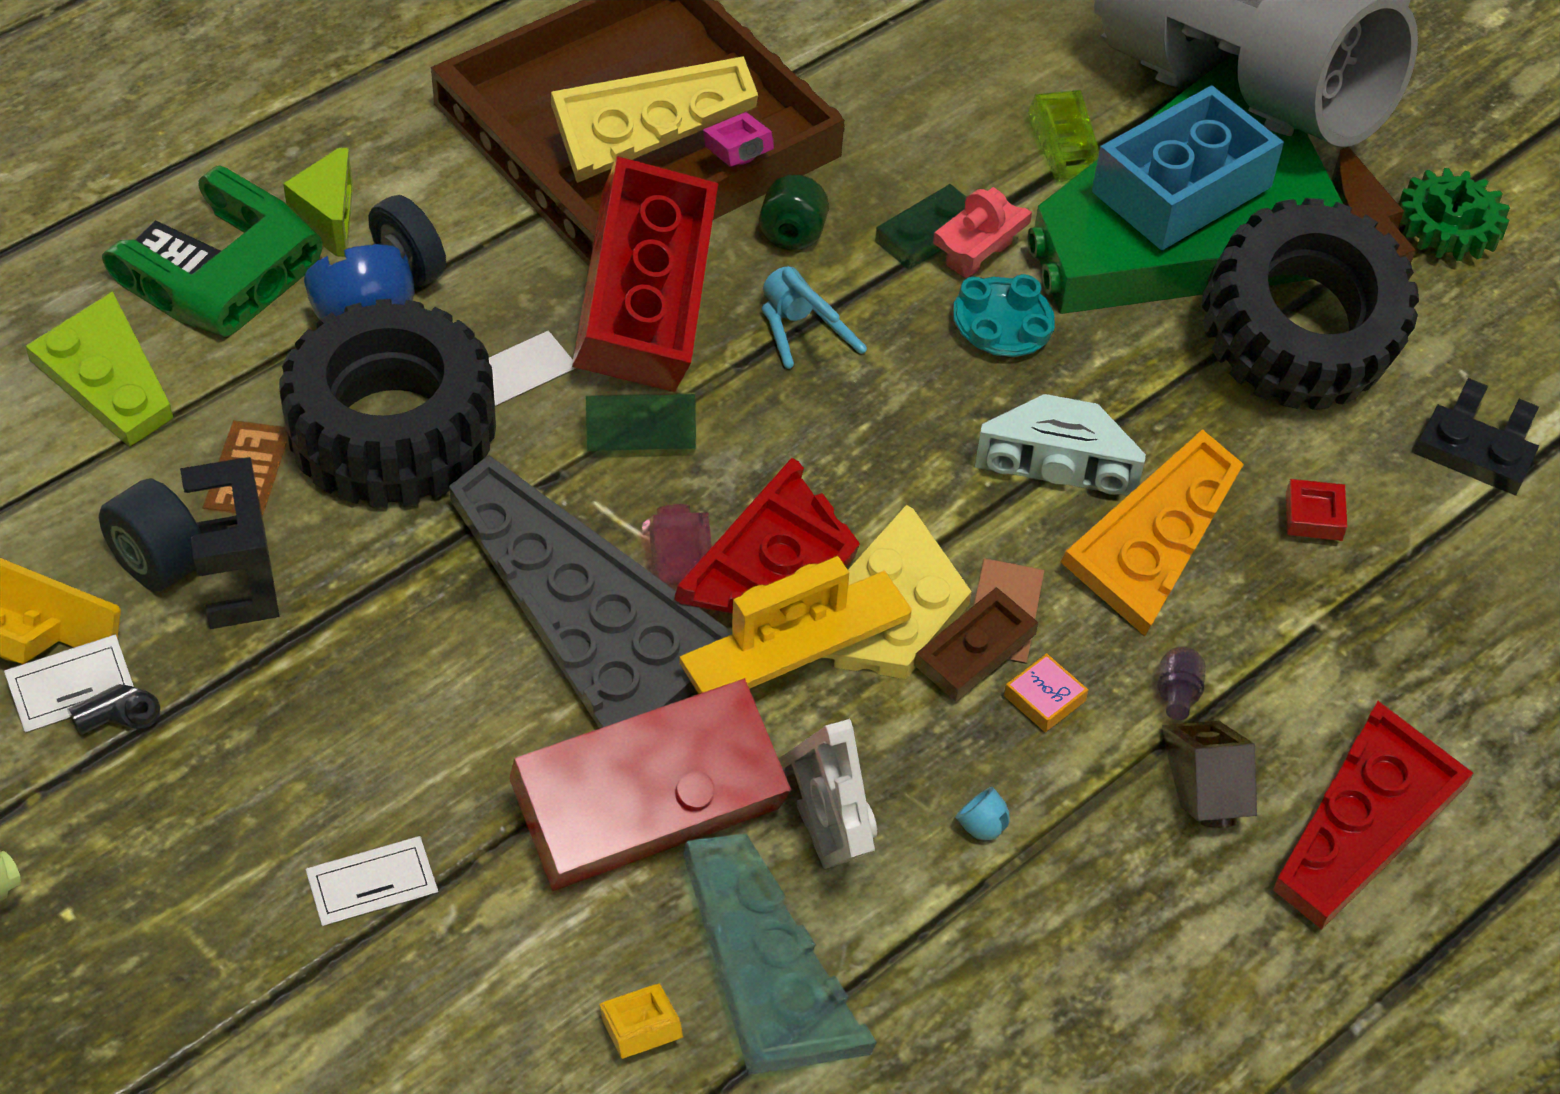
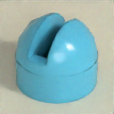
M994 787L985 789L971 799L955 817L968 833L980 840L998 838L1010 822L1008 807Z

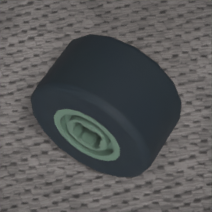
M152 478L141 480L101 506L98 518L108 547L120 565L145 588L153 592L163 591L196 569L191 538L202 533L189 509L165 484Z

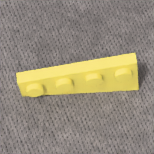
M744 56L551 92V106L577 183L611 169L617 156L633 160L756 108L758 93Z

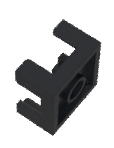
M251 457L180 468L184 493L232 486L236 516L197 522L202 534L194 535L191 538L193 559L199 576L246 569L251 596L207 604L206 613L210 629L280 617Z

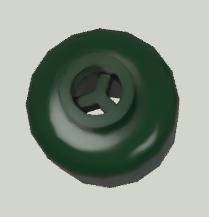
M798 174L786 175L777 179L768 188L759 214L762 232L770 242L783 249L802 250L812 246L820 238L829 211L828 196L822 186L812 178Z

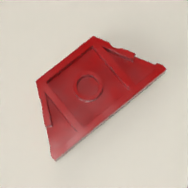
M791 458L677 585L674 600L680 604L733 614V599L742 596L752 587L758 585L766 586L793 575L805 565L819 564L838 556L847 568L856 557L860 543L848 526L836 518L834 508L824 494H813L802 479L804 467L798 460Z

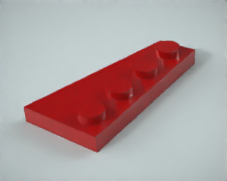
M1377 701L1360 735L1357 736L1348 752L1342 767L1326 791L1315 815L1308 823L1281 871L1273 891L1322 930L1468 786L1474 773L1381 702Z

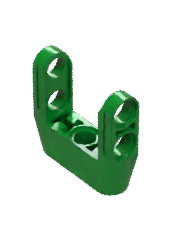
M219 165L204 174L199 179L198 186L204 199L212 207L215 216L244 232L240 237L193 274L188 273L135 239L119 240L102 254V261L110 276L118 284L178 322L218 335L230 336L240 330L305 276L306 271L319 260L323 249V242L321 237L284 201L228 168Z

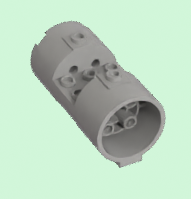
M1094 0V13L1102 18L1104 33L1101 37L1105 43L1121 53L1140 60L1142 65L1158 71L1156 80L1174 87L1183 88L1185 81L1196 82L1230 54L1238 55V82L1241 94L1245 102L1250 106L1248 111L1266 118L1264 127L1288 136H1292L1294 129H1298L1340 147L1352 146L1364 141L1375 133L1390 117L1408 86L1415 65L1418 47L1416 20L1411 9L1408 7L1411 0Z

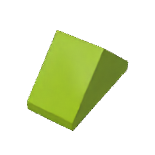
M337 148L283 183L286 204L321 237L323 247L337 257H345L344 250L348 249L353 180L349 148Z

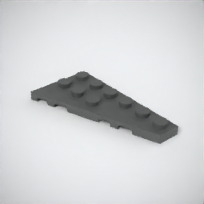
M490 455L449 486L450 500L599 728L686 699L696 690L679 664V656L732 635V631L699 607L680 604L674 600L676 591Z

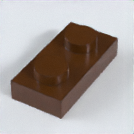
M996 587L916 653L914 666L957 702L1033 638L1037 632L1038 621Z

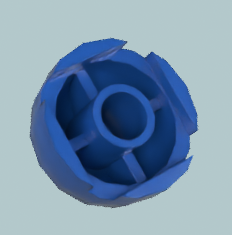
M374 244L345 249L346 260L330 265L328 256L312 265L306 271L304 277L308 299L319 320L330 313H333L335 316L343 314L346 306L361 303V306L365 307L376 305V300L391 299L392 304L405 305L406 300L412 301L414 297L413 276L408 258L405 255L402 259L400 249L389 245Z

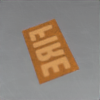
M233 420L219 462L251 457L263 516L288 441L286 427ZM232 486L209 489L202 508L236 513Z

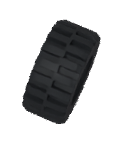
M1305 198L1302 204L1298 206L1296 200L1289 199L1276 202L1272 210L1270 208L1260 209L1249 217L1246 224L1240 225L1207 279L1209 284L1204 290L1202 298V308L1207 314L1202 321L1206 336L1208 338H1216L1211 349L1220 363L1228 361L1232 366L1229 374L1239 384L1246 380L1256 387L1253 394L1267 401L1272 395L1281 398L1280 405L1298 409L1303 402H1308L1309 408L1312 410L1328 409L1334 400L1337 404L1341 405L1356 399L1362 391H1368L1381 378L1408 343V336L1415 329L1418 314L1414 307L1419 302L1417 284L1415 282H1408L1414 271L1407 256L1399 257L1396 251L1400 245L1390 233L1384 236L1375 228L1378 224L1377 221L1366 214L1363 218H1360L1350 213L1352 209L1350 206L1336 202L1333 207L1324 205V199ZM1278 275H1300L1321 283L1342 304L1348 318L1349 331L1341 334H1320L1306 330L1293 323L1281 312L1270 293L1268 279Z
M391 299L376 300V305L362 307L361 303L346 306L343 314L335 316L333 313H330L316 323L317 329L315 331L308 329L296 341V349H292L287 354L282 365L283 375L279 379V392L290 451L294 453L295 462L305 475L312 476L315 485L330 494L337 490L338 497L342 500L358 504L360 499L367 500L371 507L388 508V503L403 502V507L419 504V498L428 495L435 499L450 491V484L482 461L490 451V442L495 438L496 416L492 366L489 364V354L484 344L475 338V333L460 320L453 323L452 315L437 307L430 311L424 309V305L421 302L406 300L405 305L392 304ZM390 390L415 392L429 398L428 401L412 410L394 415H370L349 408L366 396Z

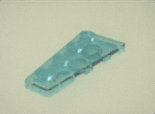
M738 834L687 841L683 853L748 1074L765 1073L871 1055L877 1043L866 1024L859 1025L846 1005L849 998L836 976L829 977L813 952L816 946L805 926L803 924L797 926L783 904L786 897L748 835Z

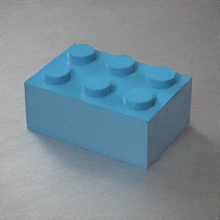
M1211 85L1101 145L1092 192L1160 250H1164L1271 188L1284 142Z

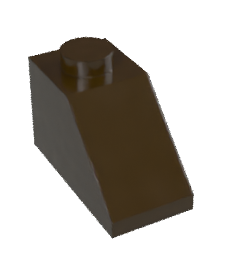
M1221 721L1162 725V736L1182 809L1197 821H1201V825L1212 828L1235 826L1238 823V817L1257 816L1255 744Z

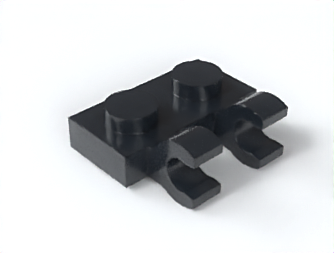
M1468 378L1453 410L1437 404L1414 454L1517 496L1539 448V445L1529 442L1525 438L1540 406L1519 398L1504 431L1475 419L1488 385Z

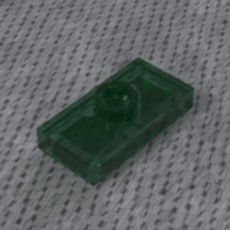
M695 393L586 395L587 451L696 449Z

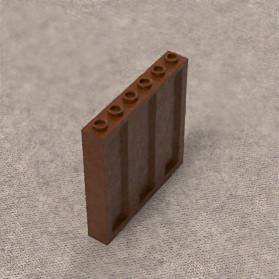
M581 0L431 67L434 105L588 266H590L602 192L611 169L577 183L551 106L552 91L744 56L758 93L757 107L746 112L772 131L773 150L756 156L749 163L730 167L705 147L703 130L633 159L641 163L718 183L713 220L765 195L768 188L783 176L805 175L841 157L843 133L845 130V120L839 111L834 107H830L820 98L805 80L796 76L783 64L777 54L771 53L754 37L747 27L742 26L725 10L723 5L716 0Z

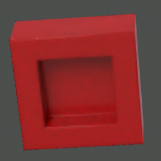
M1290 479L1286 490L1287 535L1343 541L1347 530L1345 484Z

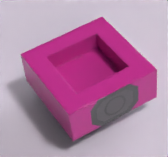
M747 112L703 129L705 147L730 167L749 163L756 156L774 149L772 131Z

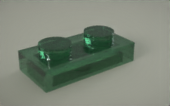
M948 184L877 226L875 242L910 270L942 250L933 244L934 232L965 209L967 197L952 184Z

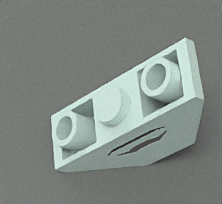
M1043 394L982 424L975 468L991 470L1000 474H1012L1044 480L1054 484H1066L1098 490L1107 494L1128 496L1139 486L1146 454L1099 404Z

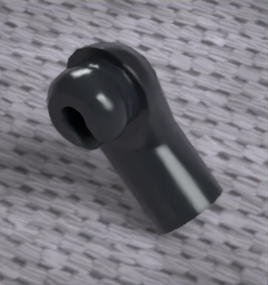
M118 684L68 708L67 711L76 730L80 735H83L108 722L134 729L150 727L160 716V704L158 699L148 691Z

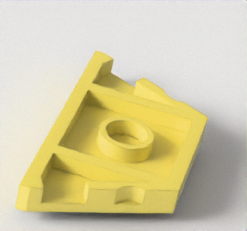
M908 505L898 513L848 569L850 572L848 585L885 570L912 608L911 618L902 624L822 657L834 659V668L851 671L868 669L875 671L879 675L907 679L916 668L914 666L916 653L956 621L970 604L972 591L915 510Z

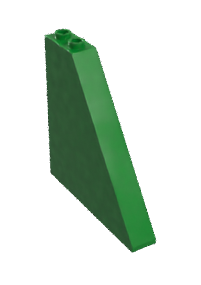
M1230 54L1149 118H1153L1212 85L1263 126L1266 118L1248 111L1250 106L1245 102L1238 82L1239 56L1235 54ZM1294 129L1293 135L1288 136L1269 130L1284 142L1272 187L1164 250H1160L1092 192L1097 159L1038 205L1035 226L1028 230L1029 251L1033 258L1039 259L1042 266V282L1045 292L1048 295L1053 294L1060 314L1203 295L1204 290L1209 284L1207 279L1231 236L1240 225L1246 224L1249 217L1262 208H1270L1272 210L1276 202L1289 199L1296 200L1297 206L1301 205L1305 198L1324 199V205L1333 207L1336 202L1343 204L1308 134ZM1278 275L1269 278L1268 284L1270 286L1313 279L1300 275Z

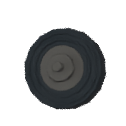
M402 195L388 197L372 207L368 215V221L374 244L394 246L400 249L402 259L405 255L407 256L414 287H422L438 279L446 268V254L436 229L422 209L412 200Z

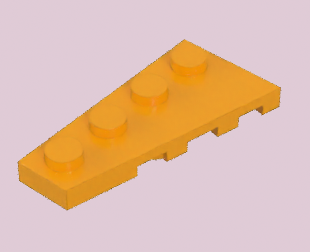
M1202 429L1067 549L1060 563L1142 635L1146 636L1244 464Z

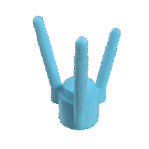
M787 266L777 269L768 276L763 286V292L768 302L762 306L761 310L770 322L785 368L791 369L794 362L781 318L798 321L809 315L812 310L858 353L864 354L866 352V345L839 319V314L811 289L798 270Z

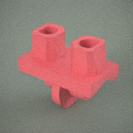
M994 187L988 191L977 189L966 198L965 209L934 232L933 244L947 253L945 263L949 268L964 278H968L980 269L981 262L993 252H1002L1012 244L1013 236L1030 224L1032 212L1027 208L1012 205L1007 201L1005 195Z

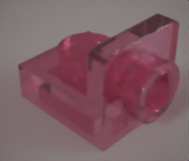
M676 504L658 507L657 515L651 516L642 523L643 535H650L653 575L667 585H678L712 547L709 513H691L690 505Z

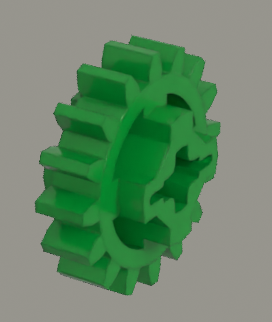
M1444 168L1442 176L1438 177L1430 170L1424 172L1422 180L1412 177L1408 188L1403 189L1398 203L1404 210L1400 224L1406 225L1403 232L1404 237L1411 238L1417 236L1419 238L1417 248L1422 250L1431 246L1435 249V257L1441 258L1445 252H1452L1456 261H1462L1465 252H1469L1476 259L1482 258L1485 249L1494 252L1499 240H1503L1510 220L1507 219L1510 207L1500 203L1503 195L1501 191L1489 192L1486 190L1488 180L1482 179L1475 183L1474 180L1470 179V172L1464 171L1461 176H1453L1449 168Z

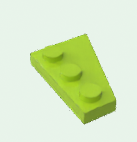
M113 291L26 345L29 360L127 446L131 447L173 419L171 405Z

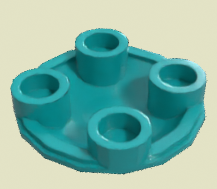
M1026 274L1017 275L1014 278L989 277L983 279L980 277H968L961 284L959 294L953 304V320L961 335L975 347L993 355L1017 357L1034 353L1048 343L1055 329L1054 312L1047 299L1040 294L1042 289L1040 282Z

